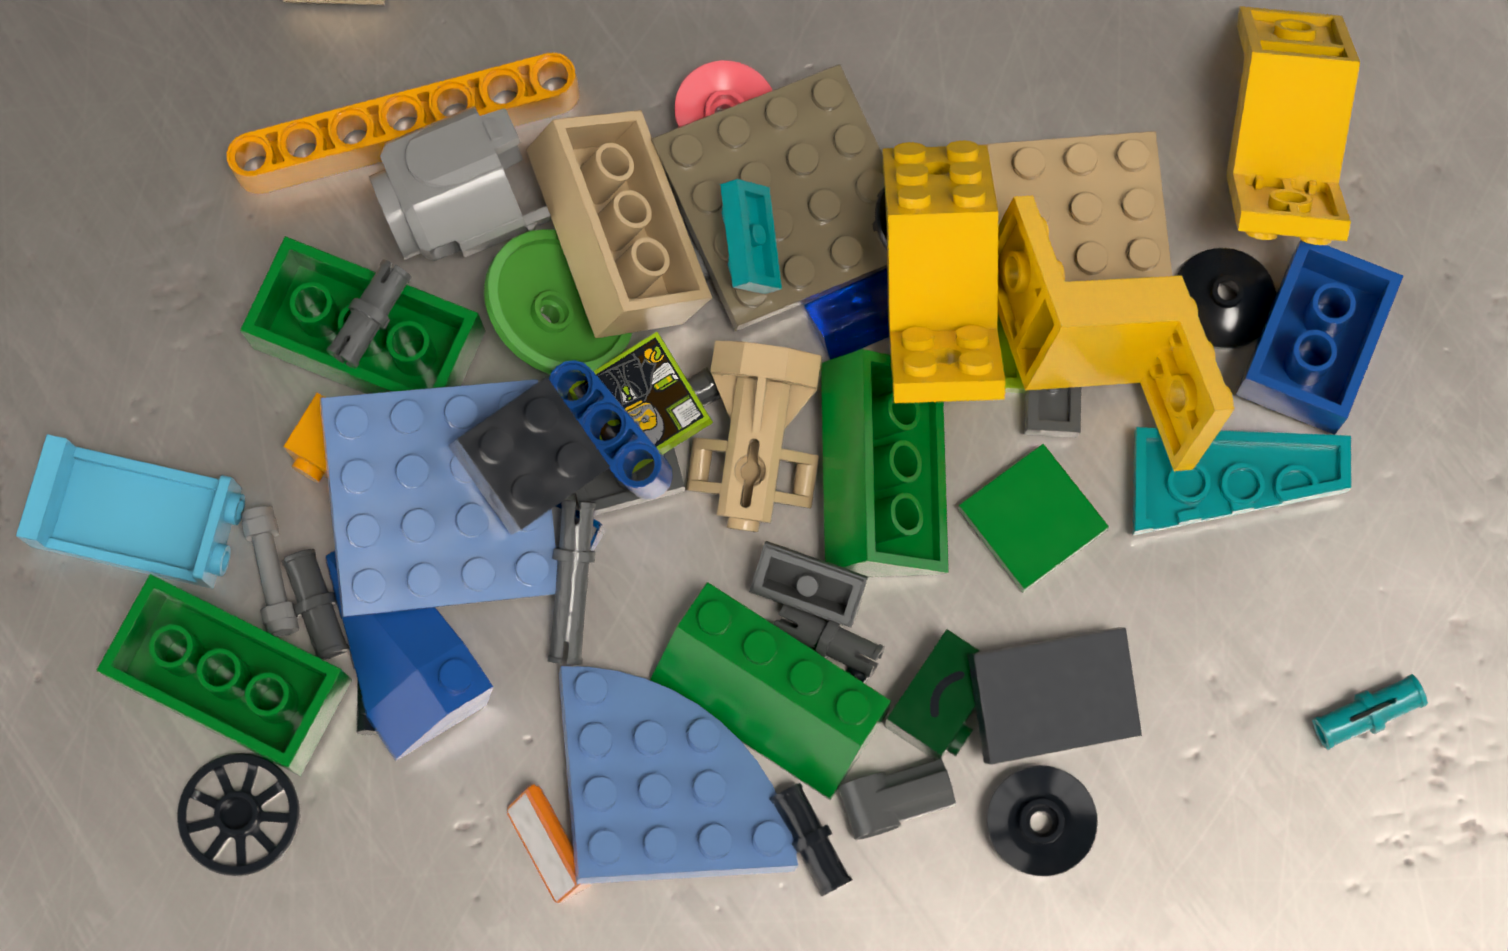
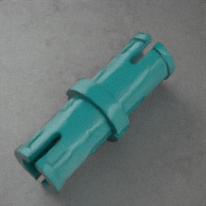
M1410 674L1405 679L1373 693H1370L1368 690L1359 692L1354 696L1355 701L1321 717L1317 716L1312 719L1320 742L1326 750H1330L1335 745L1367 731L1376 734L1385 730V723L1417 708L1425 707L1428 705V700L1419 680L1415 675ZM1386 702L1390 704L1354 722L1350 721L1351 718Z

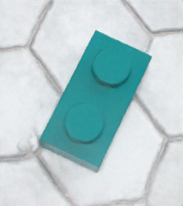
M740 179L720 184L723 203L722 218L726 228L729 253L728 269L731 274L733 288L761 294L781 290L782 283L770 187Z

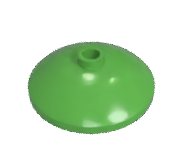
M541 229L523 233L504 245L492 260L484 284L487 313L500 339L521 360L548 374H551L563 362L572 360L583 362L592 371H595L623 353L631 339L632 333L595 339L556 230ZM542 314H544V315H546L547 317H549V319L551 320V322L547 321V320L542 316Z

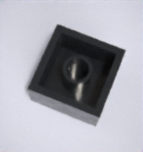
M545 377L448 445L511 535L527 527L610 468L548 377Z

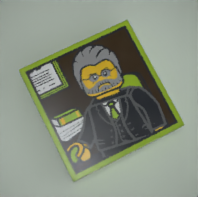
M655 332L593 371L662 454L714 423L658 332ZM578 381L571 386L569 392L574 401L586 394L589 386L588 381ZM610 420L605 423L600 431V440L607 441L616 437L621 429V420ZM645 459L640 461L634 467L632 473L636 472L637 470L644 467L653 460Z

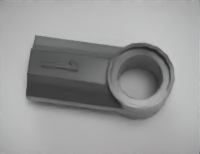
M942 759L911 767L887 776L885 772L871 774L849 781L838 787L855 840H862L901 827V822L956 805L953 787Z

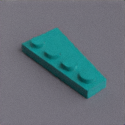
M1136 427L1134 431L1133 536L1347 493L1352 488L1350 435L1220 430L1193 470L1174 471L1158 428Z

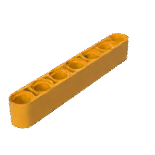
M556 52L545 53L247 132L237 136L229 144L226 152L227 162L238 182L246 191L254 194H264L381 163L380 155L386 142L448 117L444 116L443 113L448 106L453 104H463L467 108L475 106L479 116L506 108L514 127L558 116L572 110L578 102L580 93L575 67L571 60L563 54ZM560 77L567 81L558 90L550 91L543 88V84L551 78ZM510 90L517 93L516 97L506 104H499L493 101L494 97L502 91ZM413 117L417 119L416 123L407 130L399 131L393 129L395 123L401 118ZM354 130L367 132L365 137L356 144L344 143L345 137ZM305 143L316 144L315 150L310 155L299 158L294 156L299 146ZM258 156L266 158L260 168L254 171L244 170L245 164L250 159Z

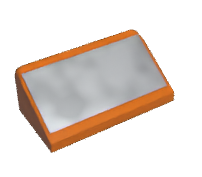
M533 784L508 806L507 815L552 899L556 903H562L589 888L591 884H576L573 845L544 791L539 785Z

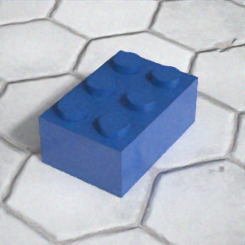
M1300 240L1290 258L1236 395L1335 435L1348 419L1403 275L1328 245H1313Z

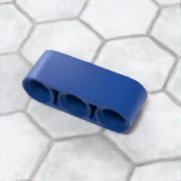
M576 360L565 361L558 365L550 374L549 380L604 457L612 473L630 492L639 498L647 500L663 495L670 487L673 478L672 467L665 456L591 368L583 362ZM578 381H588L589 386L586 394L578 400L569 401L567 395L571 386ZM610 420H621V429L616 437L607 441L600 440V431L605 423ZM645 459L654 460L655 467L653 473L645 480L634 481L632 472L637 463Z

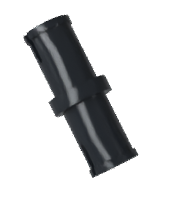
M800 782L770 798L772 804L774 803L782 820L792 834L794 842L791 844L796 854L800 853L820 891L819 894L823 897L853 879L848 875L829 839V836L833 834L828 824L822 826Z

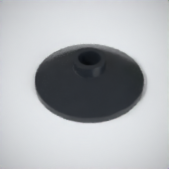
M1231 248L1209 249L1189 259L1182 266L1177 276L1183 277L1190 297L1195 300L1198 318L1207 340L1211 342L1214 349H1236L1258 339L1276 296L1274 282L1266 268L1251 255ZM1223 285L1232 287L1236 293V298L1232 300L1221 298L1218 294V288Z
M1032 766L1011 774L994 792L987 811V830L995 851L1009 866L1031 876H1055L1074 868L1089 853L1097 834V811L1090 793L1073 775L1055 767ZM1038 813L1046 815L1051 824L1049 831L1046 833L1035 832L1030 825V819L1033 815Z

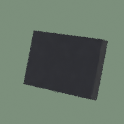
M1124 627L968 654L983 761L985 764H998L1142 736L1127 631Z

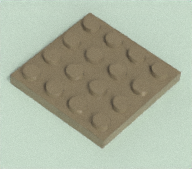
M840 64L651 139L678 208L735 332L887 269V251L879 238L878 232L873 231L872 223L875 221L877 195L884 188L883 154ZM740 179L770 187L782 283L781 290L761 294L733 288L731 274L728 269L729 253L726 228L722 218L723 203L720 184Z

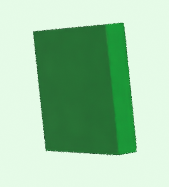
M1044 443L958 506L959 512L1022 593L1109 529L1108 524Z

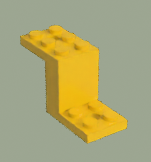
M1240 6L1237 29L1245 58L1226 173L1238 231H1243L1248 236L1260 240H1273L1278 235L1295 236L1313 245H1328L1332 240L1348 241L1351 219L1339 186L1360 60L1343 16Z
M959 140L951 142L947 146L925 147L923 144L916 142H904L896 145L894 148H883V174L887 211L888 328L894 403L1005 400V375L997 329L998 206L988 146L978 145L972 141Z
M1013 196L998 225V315L1025 391L1141 383L1173 470H1193L1235 408L1233 406L1231 390L1225 385L1216 363L1214 347L1206 338L1198 318L1196 302L1190 297L1183 277L1164 276L1065 282L1064 267L1061 261L1056 259L1049 240L1048 224L1045 218L1040 216L1034 197Z

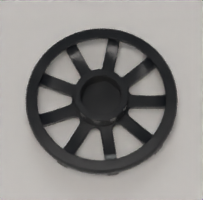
M245 753L225 755L201 767L186 784L177 810L180 838L188 853L200 865L210 871L226 876L238 877L260 872L273 865L276 861H279L293 842L301 820L297 792L293 782L286 773L276 764L263 757ZM248 763L247 773L240 791H234L224 765ZM259 767H262L273 774L278 781L260 795L253 796L252 789ZM213 770L224 791V796L219 800L195 789L198 783ZM283 790L285 791L289 804V813H274L262 810L263 804ZM192 798L214 808V817L187 824L189 799ZM260 823H288L284 836L277 846L260 830ZM218 827L220 829L219 835L209 849L202 854L195 846L190 834ZM253 836L269 854L261 860L247 865L246 837ZM230 837L234 838L236 841V866L214 862V858Z

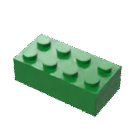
M286 236L240 329L252 348L365 394L461 386L486 332L479 313L406 285L388 314L390 323L385 330H378L360 359L358 367L356 369L347 366L346 360L344 363H341L332 357L326 349L332 344L349 317L351 311L348 309L351 301L353 298L360 299L376 272Z
M152 574L148 576L96 670L113 682L299 776L302 775L352 682V679L342 669Z

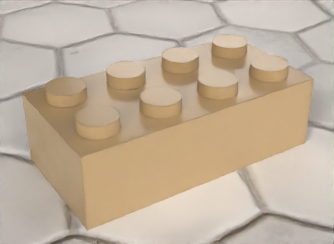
M641 110L553 119L526 149L595 339L682 325L712 298L662 163L651 141L652 137Z

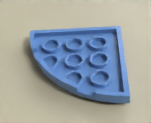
M561 666L559 686L576 884L794 872L799 866L797 854L791 844L794 842V838L774 803L772 804L770 798L777 795L772 783L758 761L723 723L695 702L672 689L645 678L615 670Z

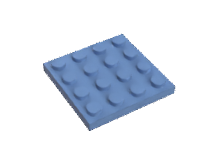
M538 379L320 399L342 617L555 595L558 563L557 560L553 559V548H556L552 509L521 531L511 535L448 446L537 384Z

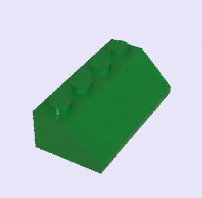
M861 349L823 362L821 367L825 561L868 577L942 575L949 573L944 402L894 403L891 355Z
M709 582L705 584L676 627L650 681L672 689L698 704L723 723L743 744L830 801L889 712L891 700Z

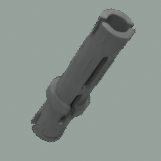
M565 499L561 502L559 547L553 548V559L558 560L550 652L547 661L562 664L564 642L567 641L569 643L567 665H580L583 662V629L589 563L595 562L596 551L590 550L596 502L582 500L579 523H576V500Z

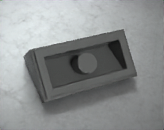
M765 541L749 592L851 628L861 605L868 576Z

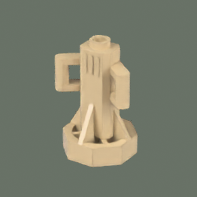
M715 341L710 373L713 376L731 420L728 441L693 438L685 490L720 495L717 515L728 518L727 528L759 532L760 523L771 524L774 503L812 508L819 456L782 449L785 429L815 392H818L822 367L821 355L792 348L751 342ZM712 452L726 453L722 483L708 482ZM780 461L797 464L792 494L776 491Z

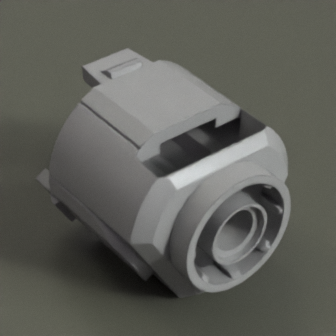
M472 106L385 143L380 155L385 169L370 175L369 179L405 260L422 253L425 258L436 261L459 251L466 258L527 231H534L537 226L551 221V215L547 206L522 216L504 172L505 169L523 160L518 148V144L521 142L506 108L479 116L475 106Z

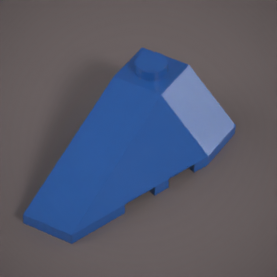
M335 550L325 556L340 618L343 620L349 643V653L353 668L356 670L366 717L395 761L487 706L493 685L464 642L435 607L342 617Z

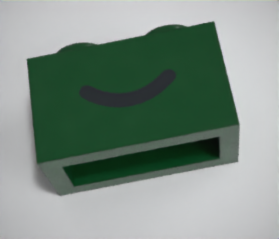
M946 629L887 717L885 727L935 761L942 759L947 751L956 757L974 730L965 724L975 710L968 654L981 651Z

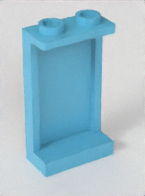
M47 434L16 536L33 548L214 589L217 576H224L229 565L231 547L226 544L231 526H237L242 519L241 513L245 508V495L241 494L242 488L233 477L221 475L220 479H215L76 447L66 438Z

